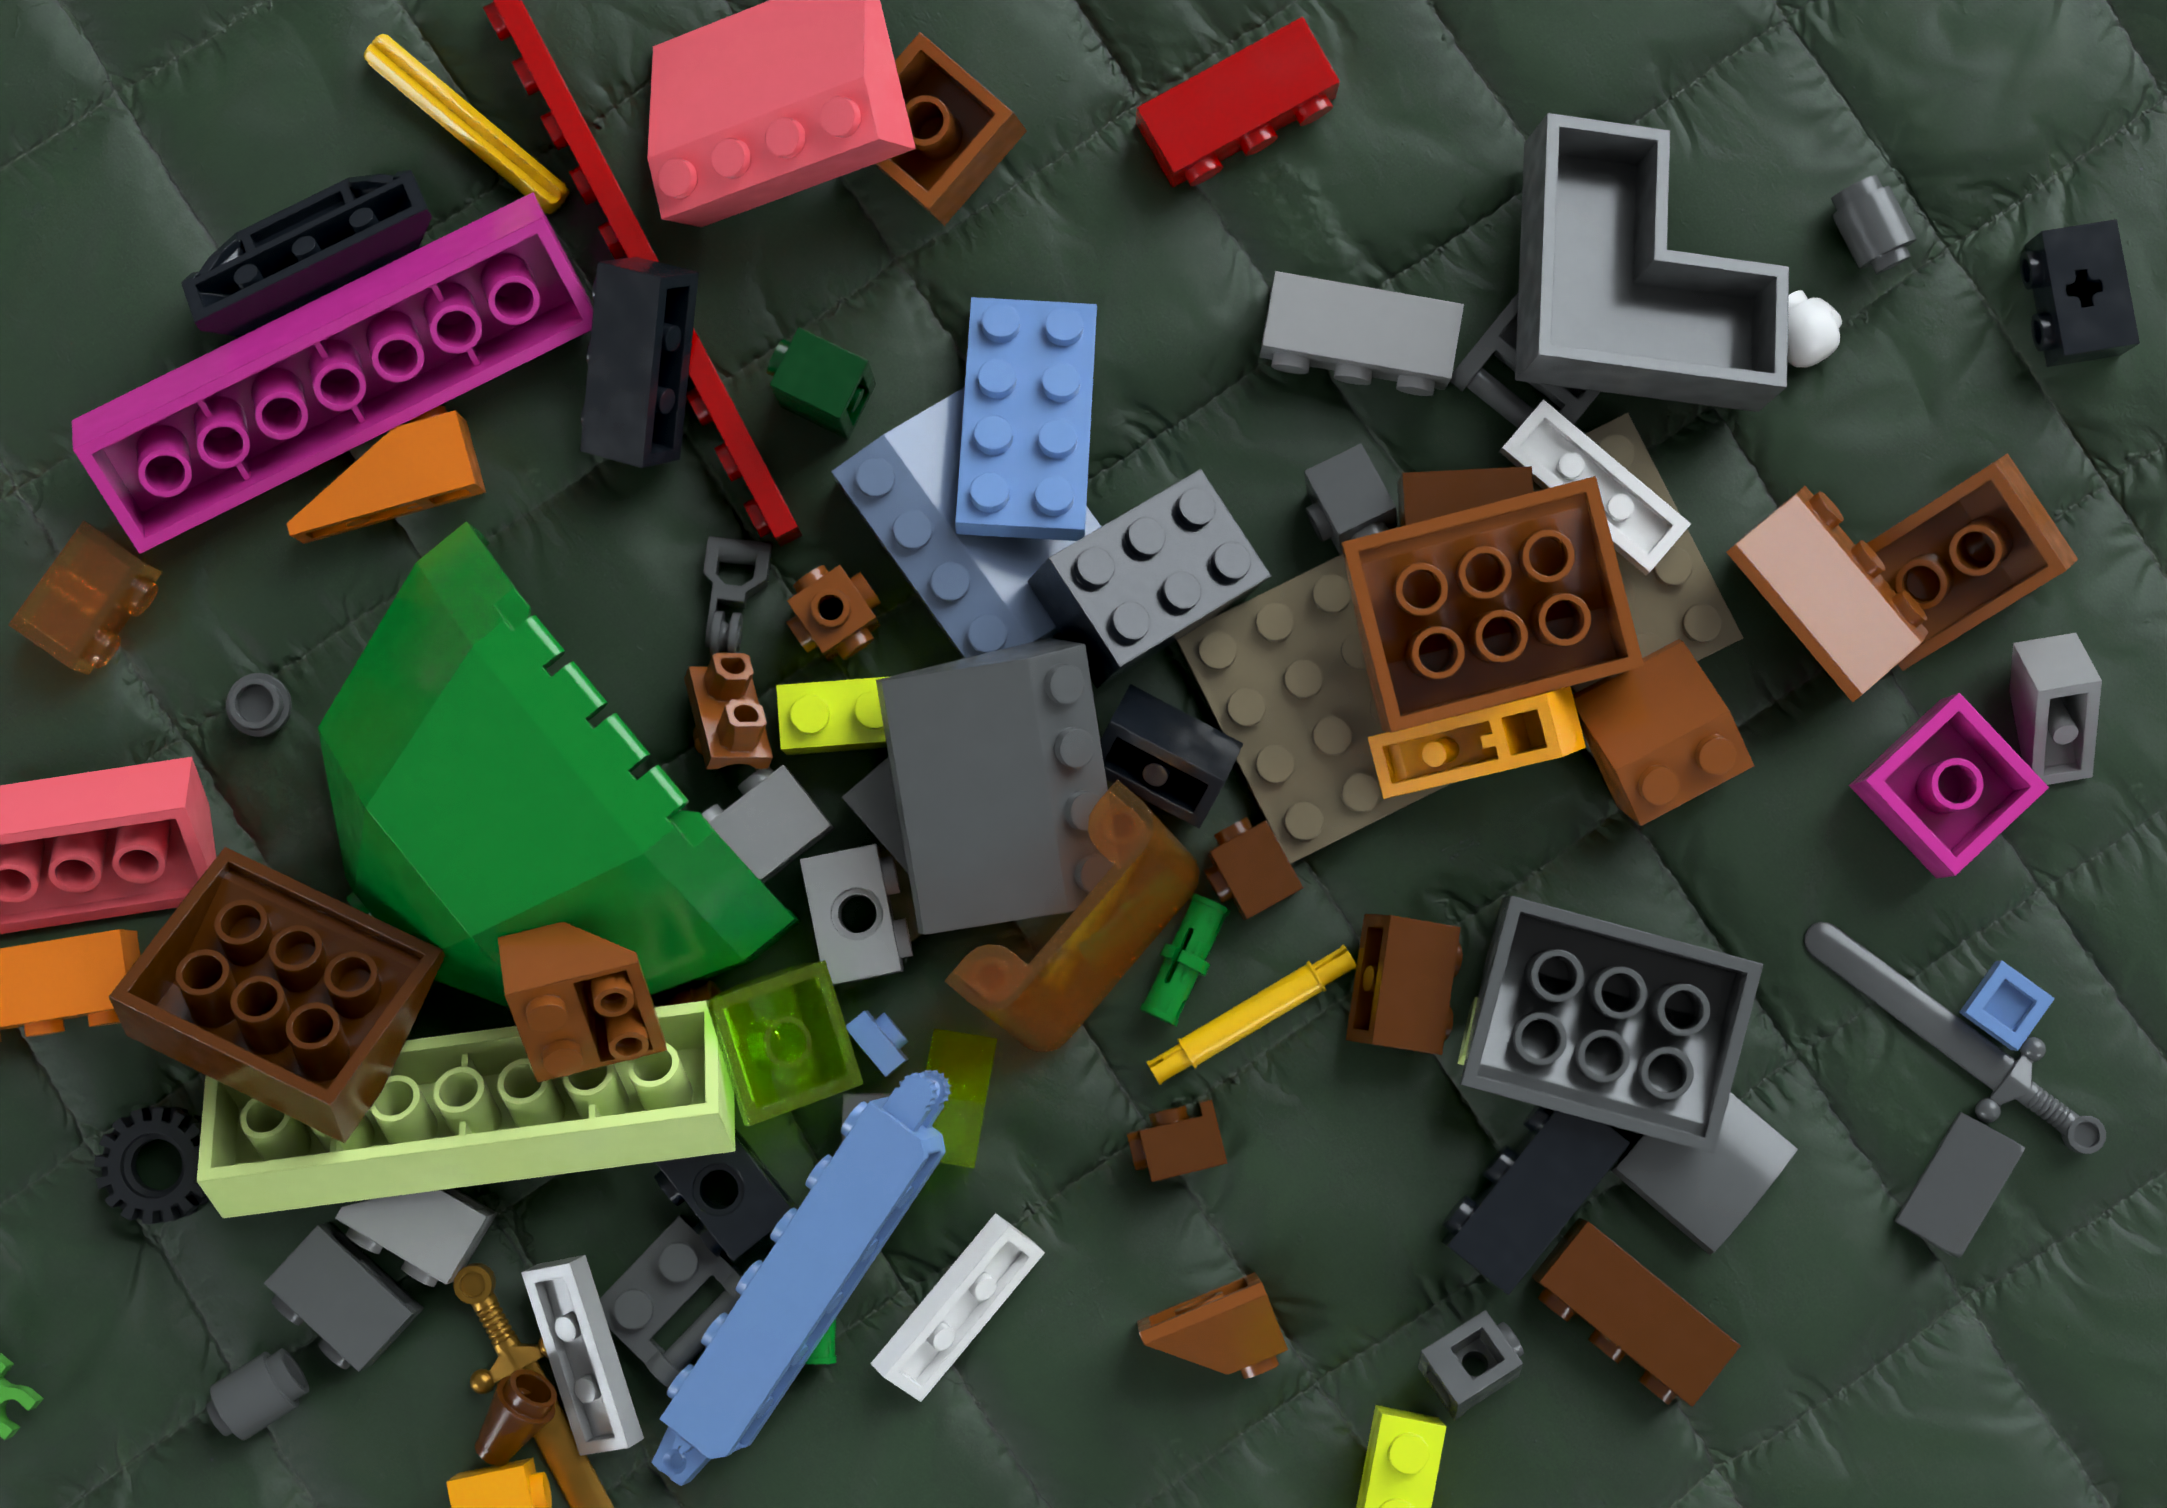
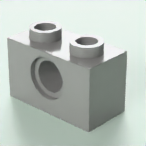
M877 844L800 859L825 986L830 987L903 972L902 958L913 956V950L906 918L894 920L889 895L901 893L894 857L892 855L882 857L880 847ZM857 896H865L872 900L877 912L876 920L872 927L862 933L849 931L842 921L844 905L848 900Z

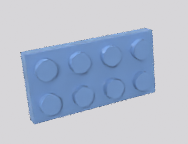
M971 297L955 520L956 534L1078 541L1085 537L1097 304Z

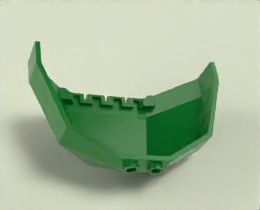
M466 521L415 563L318 726L345 877L353 890L346 897L351 907L442 949L445 957L434 979L435 981L508 1008L509 1005L504 993L498 937L563 921L636 952L652 999L680 989L691 982H699L753 962L797 926L801 920L794 911L788 910L782 905L700 812L681 810L689 800L660 765H656L638 780L631 772L646 761L651 754L617 713L606 718L595 728L589 722L590 719L606 707L608 702L574 661L565 665L553 676L547 671L566 651L536 615L531 616L530 605L521 596L486 547L490 544L481 532Z

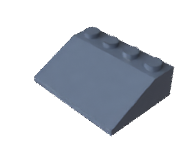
M965 387L883 434L831 471L838 486L962 659L1052 638L1060 632L1027 581L1050 556L1076 542L956 534L955 520ZM1087 506L1085 536L1101 527Z

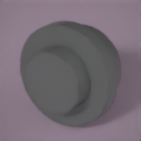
M253 673L240 678L231 687L227 695L226 711L229 720L235 728L250 736L265 737L276 733L286 724L291 714L292 701L288 689L280 680L268 674Z

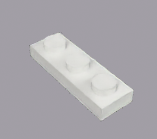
M1544 399L1499 451L1517 467L1532 466L1533 481L1543 489L1596 476L1614 549L1644 575L1651 572L1691 525L1690 522Z
M995 1213L870 1364L885 1379L922 1402L1045 1252L1029 1237Z

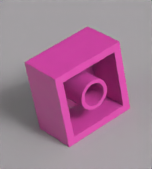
M1960 693L1940 699L1849 784V787L1936 879L1956 876L2049 788Z

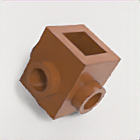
M821 565L804 575L793 585L797 594L788 599L787 602L796 615L786 621V623L807 654L819 647L828 661L837 655L846 660L874 641L875 638L871 632L881 625L872 609L880 605L881 601L861 572L849 578L841 565H838L831 571H828L825 565ZM832 598L841 600L843 612L837 619L826 620L821 617L819 611L821 605Z

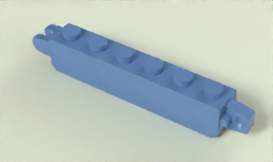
M931 1069L921 1073H911V1075L904 1076L905 1079L903 1081H899L900 1087H895L889 1097L872 1100L869 1103L863 1101L853 1109L841 1127L840 1132L845 1136V1139L834 1156L826 1155L809 1174L805 1186L810 1189V1192L799 1209L793 1207L783 1215L771 1233L770 1239L775 1242V1245L763 1262L757 1260L739 1280L736 1292L741 1295L729 1314L726 1312L720 1314L704 1333L701 1344L706 1347L705 1351L695 1366L692 1364L687 1365L669 1386L667 1396L672 1401L660 1417V1420L668 1428L651 1463L679 1486L691 1482L711 1459L727 1457L732 1452L746 1448L753 1443L945 1155L943 1134L932 1127L945 1107L943 1103L949 1101L948 1095L952 1094L949 1091L952 1085L948 1084L949 1078H945L944 1073H938V1070L931 1071Z

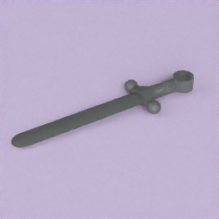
M1818 922L1808 928L1804 944L1807 951L1814 958L1993 1090L1988 1098L1981 1099L1976 1104L1975 1114L1980 1121L1984 1123L1995 1122L2001 1113L2000 1106L2015 1099L2026 1108H2030L2032 1112H2035L2037 1116H2040L2042 1120H2046L2048 1124H2051L2053 1128L2060 1132L2062 1140L2069 1150L2075 1153L2092 1154L2103 1147L2106 1141V1130L2099 1119L2093 1116L2078 1115L2051 1094H2048L2047 1091H2043V1088L2032 1080V1063L2040 1061L2046 1053V1046L2041 1039L2028 1037L2020 1047L2021 1053L2015 1060L1835 925L1829 922Z

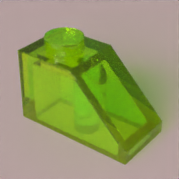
M934 1028L926 1070H938V1073H944V1077L949 1078L948 1084L952 1085L949 1088V1091L952 1093L948 1095L949 1101L943 1103L945 1107L932 1125V1127L943 1134L946 1153L939 1163L975 1168L977 1165L997 1038Z

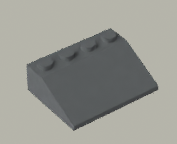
M1046 638L876 680L918 933L927 935L1066 913L1124 896L1085 644Z
M1502 897L1485 960L1460 1085L1715 1154L1764 964L1519 897Z

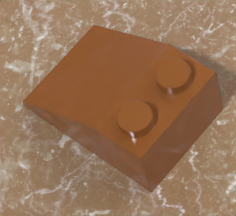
M2008 453L1867 543L1885 566L1886 570L1880 574L1896 594L1901 590L1907 591L1917 601L1927 616V620L1922 625L1927 629L1928 634L1918 647L1898 663L1902 671L2062 574L2078 560Z

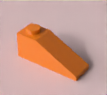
M437 406L409 420L410 423L391 429L286 523L289 535L305 544L486 493L467 421L456 410L447 412L445 406Z

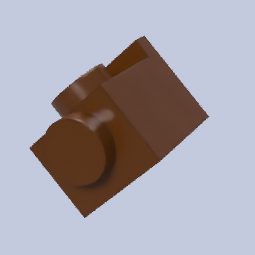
M1209 1098L1197 1101L1200 1114L1190 1117L1188 1116L1186 1105L1148 1114L1151 1126L1126 1133L1135 1170L1148 1168L1150 1179L1154 1182L1228 1164L1212 1100Z

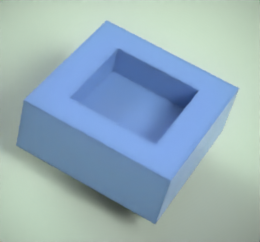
M1995 961L1959 1013L2010 1050L2018 1051L2055 998L2004 961Z
M864 1010L844 1027L885 1077L890 1076L909 1060L901 1051V1048L909 1041L885 1012L875 1019L869 1011Z

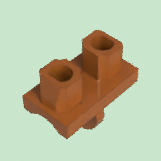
M716 653L712 655L708 667L689 666L684 677L696 725L692 737L696 750L704 757L706 769H719L732 764H747L756 769H768L773 758L765 729L767 724L762 705H759L752 679L754 672L750 657L744 653Z

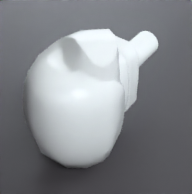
M1803 290L1795 291L1789 295L1787 362L1794 367L1807 368L1823 361L1838 348L1840 343L1839 328L1842 325V319L1840 314L1829 303L1821 298L1813 297L1808 299Z

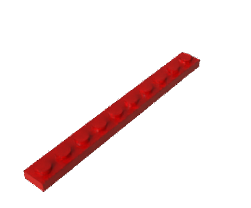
M493 0V2L484 6L483 9L500 41L512 36L522 56L512 61V64L528 95L530 96L541 91L551 111L540 116L557 150L559 151L568 145L570 146L579 166L569 171L584 202L586 205H589L598 200L608 221L598 226V229L614 259H620L627 255L628 258L639 257L659 262L523 1ZM693 327L689 375L695 387L687 391L686 397L701 425L704 426L714 421L725 443L715 447L714 450L731 482L743 476L754 498L743 505L759 536L763 537L772 532L776 541L782 547L803 535Z

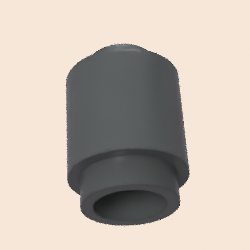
M1877 175L1858 181L1831 198L1837 211L1832 217L1859 269L1872 265L1877 275L1903 263L1911 257L1906 247L1914 243L1917 238L1891 187H1883Z
M281 1348L272 1355L268 1352H263L210 1386L212 1400L206 1404V1409L210 1419L220 1433L224 1436H229L233 1433L236 1437L245 1441L299 1406V1398L309 1392V1385L300 1366L288 1351Z

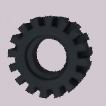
M158 1106L132 1111L130 1116L121 1117L112 1124L115 1129L112 1133L103 1135L99 1145L105 1148L102 1155H95L94 1167H102L103 1177L95 1179L98 1189H107L109 1196L104 1200L111 1208L120 1207L123 1210L121 1216L129 1220L140 1219L142 1220L141 1224H156L188 1217L198 1211V1206L208 1203L209 1198L197 1183L202 1118L199 1115H190L187 1113L188 1109L181 1107ZM155 1139H162L172 1143L182 1157L183 1166L180 1177L171 1187L165 1190H157L147 1186L140 1179L136 1168V1161L140 1150L148 1142Z

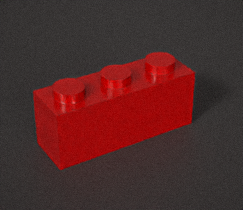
M1302 16L1138 106L1136 125L1172 188L1186 180L1190 186H1196L1219 173L1223 169L1221 161L1242 150L1245 156H1250L1271 145L1278 138L1276 131L1297 120L1300 126H1305L1327 114L1333 108L1331 100L1336 98L1340 80Z

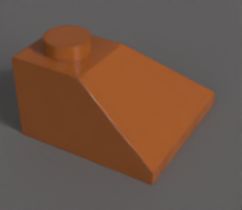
M1256 1272L1137 1320L1139 1334L1145 1346L1227 1375L1240 1370L1243 1379L1260 1375L1277 1367L1279 1362L1276 1355L1288 1350L1263 1283Z

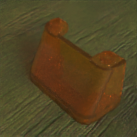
M1118 780L1097 802L1089 815L1088 823L1091 842L1114 865L1034 959L1027 965L1016 954L1005 947L988 944L977 947L966 955L945 980L949 986L1020 1044L1032 1051L1046 1053L1057 1050L1073 1036L1190 899L1199 883L1200 871L1194 856L1148 806Z

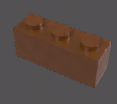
M1582 1218L1576 1220L1531 1277L1544 1287V1290L1537 1297L1543 1304L1567 1323L1574 1314L1582 1318L1595 1329L1588 1340L1617 1364L1620 1363L1625 1355L1645 1370L1638 1381L1667 1405H1670L1677 1396L1693 1407L1741 1347L1740 1344L1599 1229Z

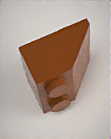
M1680 639L1642 658L1644 667L1607 676L1573 694L1582 732L1616 806L1640 826L1754 767L1730 710L1685 643Z

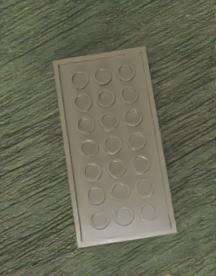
M1628 413L1585 434L1679 513ZM1533 481V492L1544 490ZM1688 529L1647 575H1644L1615 550L1642 658L1680 639L1698 662L1743 639ZM1343 554L1210 619L1176 641L1220 731L1243 743L1236 763L1264 819L1268 822L1290 864L1450 785L1446 784L1383 799L1367 737L1385 731H1382L1365 665ZM1606 677L1572 685V694Z

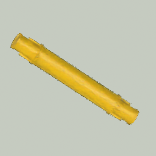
M1343 944L1339 949L1313 964L1307 961L1306 965L1183 1038H1178L1179 1044L1154 1059L1146 1061L1159 1085H1162L1164 1081L1191 1065L1196 1069L1199 1064L1320 992L1327 991L1326 985L1349 971L1356 969L1357 965Z

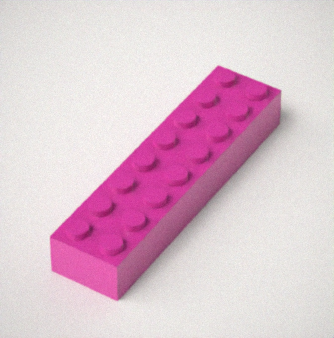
M534 192L73 419V451L139 554L590 331L592 329L593 306Z

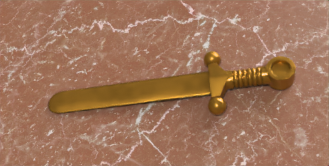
M473 1263L464 1267L456 1275L453 1285L456 1296L461 1301L471 1304L474 1311L477 1312V1316L480 1317L483 1328H486V1333L489 1334L488 1337L492 1340L491 1343L494 1345L493 1348L498 1355L491 1370L479 1369L472 1373L470 1386L478 1394L489 1393L494 1388L495 1382L504 1377L511 1376L514 1371L519 1369L532 1370L545 1377L537 1360L544 1356L548 1358L542 1336L538 1345L522 1344L515 1331L511 1330L512 1326L508 1324L509 1320L506 1318V1314L502 1313L503 1308L499 1307L500 1303L494 1293L496 1286L495 1274L490 1267L483 1263ZM557 1399L554 1417L534 1436L540 1451L570 1508H614L587 1455H579L569 1420Z

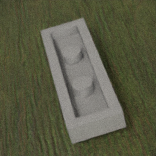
M586 1255L536 1264L521 1272L579 1455L627 1449L643 1440L644 1436Z

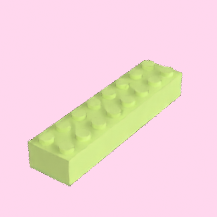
M717 999L655 1007L666 1041L667 1051L538 1083L516 1026L406 1040L382 1092L346 1143L328 1136L206 1075L197 1183L221 1217L230 1218L735 1152L733 1037Z

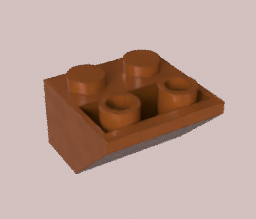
M564 921L498 937L505 997L537 1083L667 1051L663 1031L636 952Z

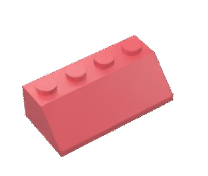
M186 757L0 785V934L178 908L216 859L210 805L193 758Z

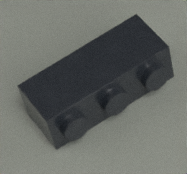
M639 257L598 262L597 275L592 289L594 308L591 340L586 354L588 373L585 404L581 412L582 438L580 451L640 468L680 460L699 272Z
M1535 1105L1523 1122V1125L1530 1131L1515 1150L1505 1145L1494 1156L1482 1174L1490 1181L1474 1201L1465 1195L1453 1207L1442 1223L1449 1232L1441 1242L1497 1288L1509 1295L1629 1146L1630 1142L1609 1125Z

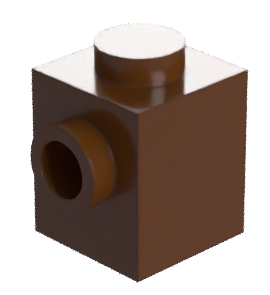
M1245 817L1214 835L1219 846L1209 851L1208 856L1213 865L1204 869V873L1220 902L1224 903L1232 898L1244 921L1303 889L1300 880L1266 820L1252 827L1248 817Z

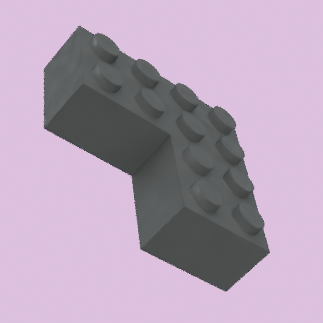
M1547 113L1524 143L1515 380L1759 412L1787 388L1789 266L1667 250L1670 130Z

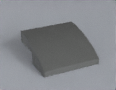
M1730 1092L1715 1154L1639 1133L1611 1172L1707 1254L1711 1255L1724 1243L1758 1203L1798 1149Z

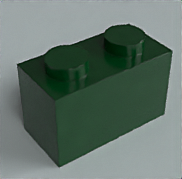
M798 327L791 342L785 339L779 342L766 371L768 375L773 376L770 387L781 408L849 440L876 386L868 360Z

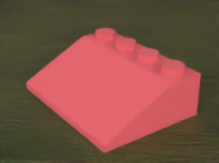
M769 0L653 46L647 159L662 220L704 227L916 149L880 0Z

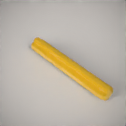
M380 34L366 48L363 55L364 59L374 70L524 196L534 192L542 210L547 214H552L560 208L569 195V190L565 183L386 34Z

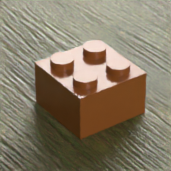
M919 32L895 60L916 149L874 165L945 226L1027 130L1012 110Z

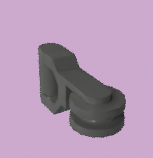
M714 536L708 537L703 574L712 586L705 646L710 648V660L712 655L722 653L723 651L727 653H740L743 628L742 614L733 612L730 623H726L725 612L719 611V605L746 608L747 599L768 586L773 550L772 543ZM720 562L755 566L754 578L742 586L725 584L718 577Z

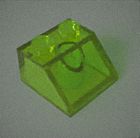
M825 960L797 964L737 984L706 1000L744 1126L760 1123L863 1084Z

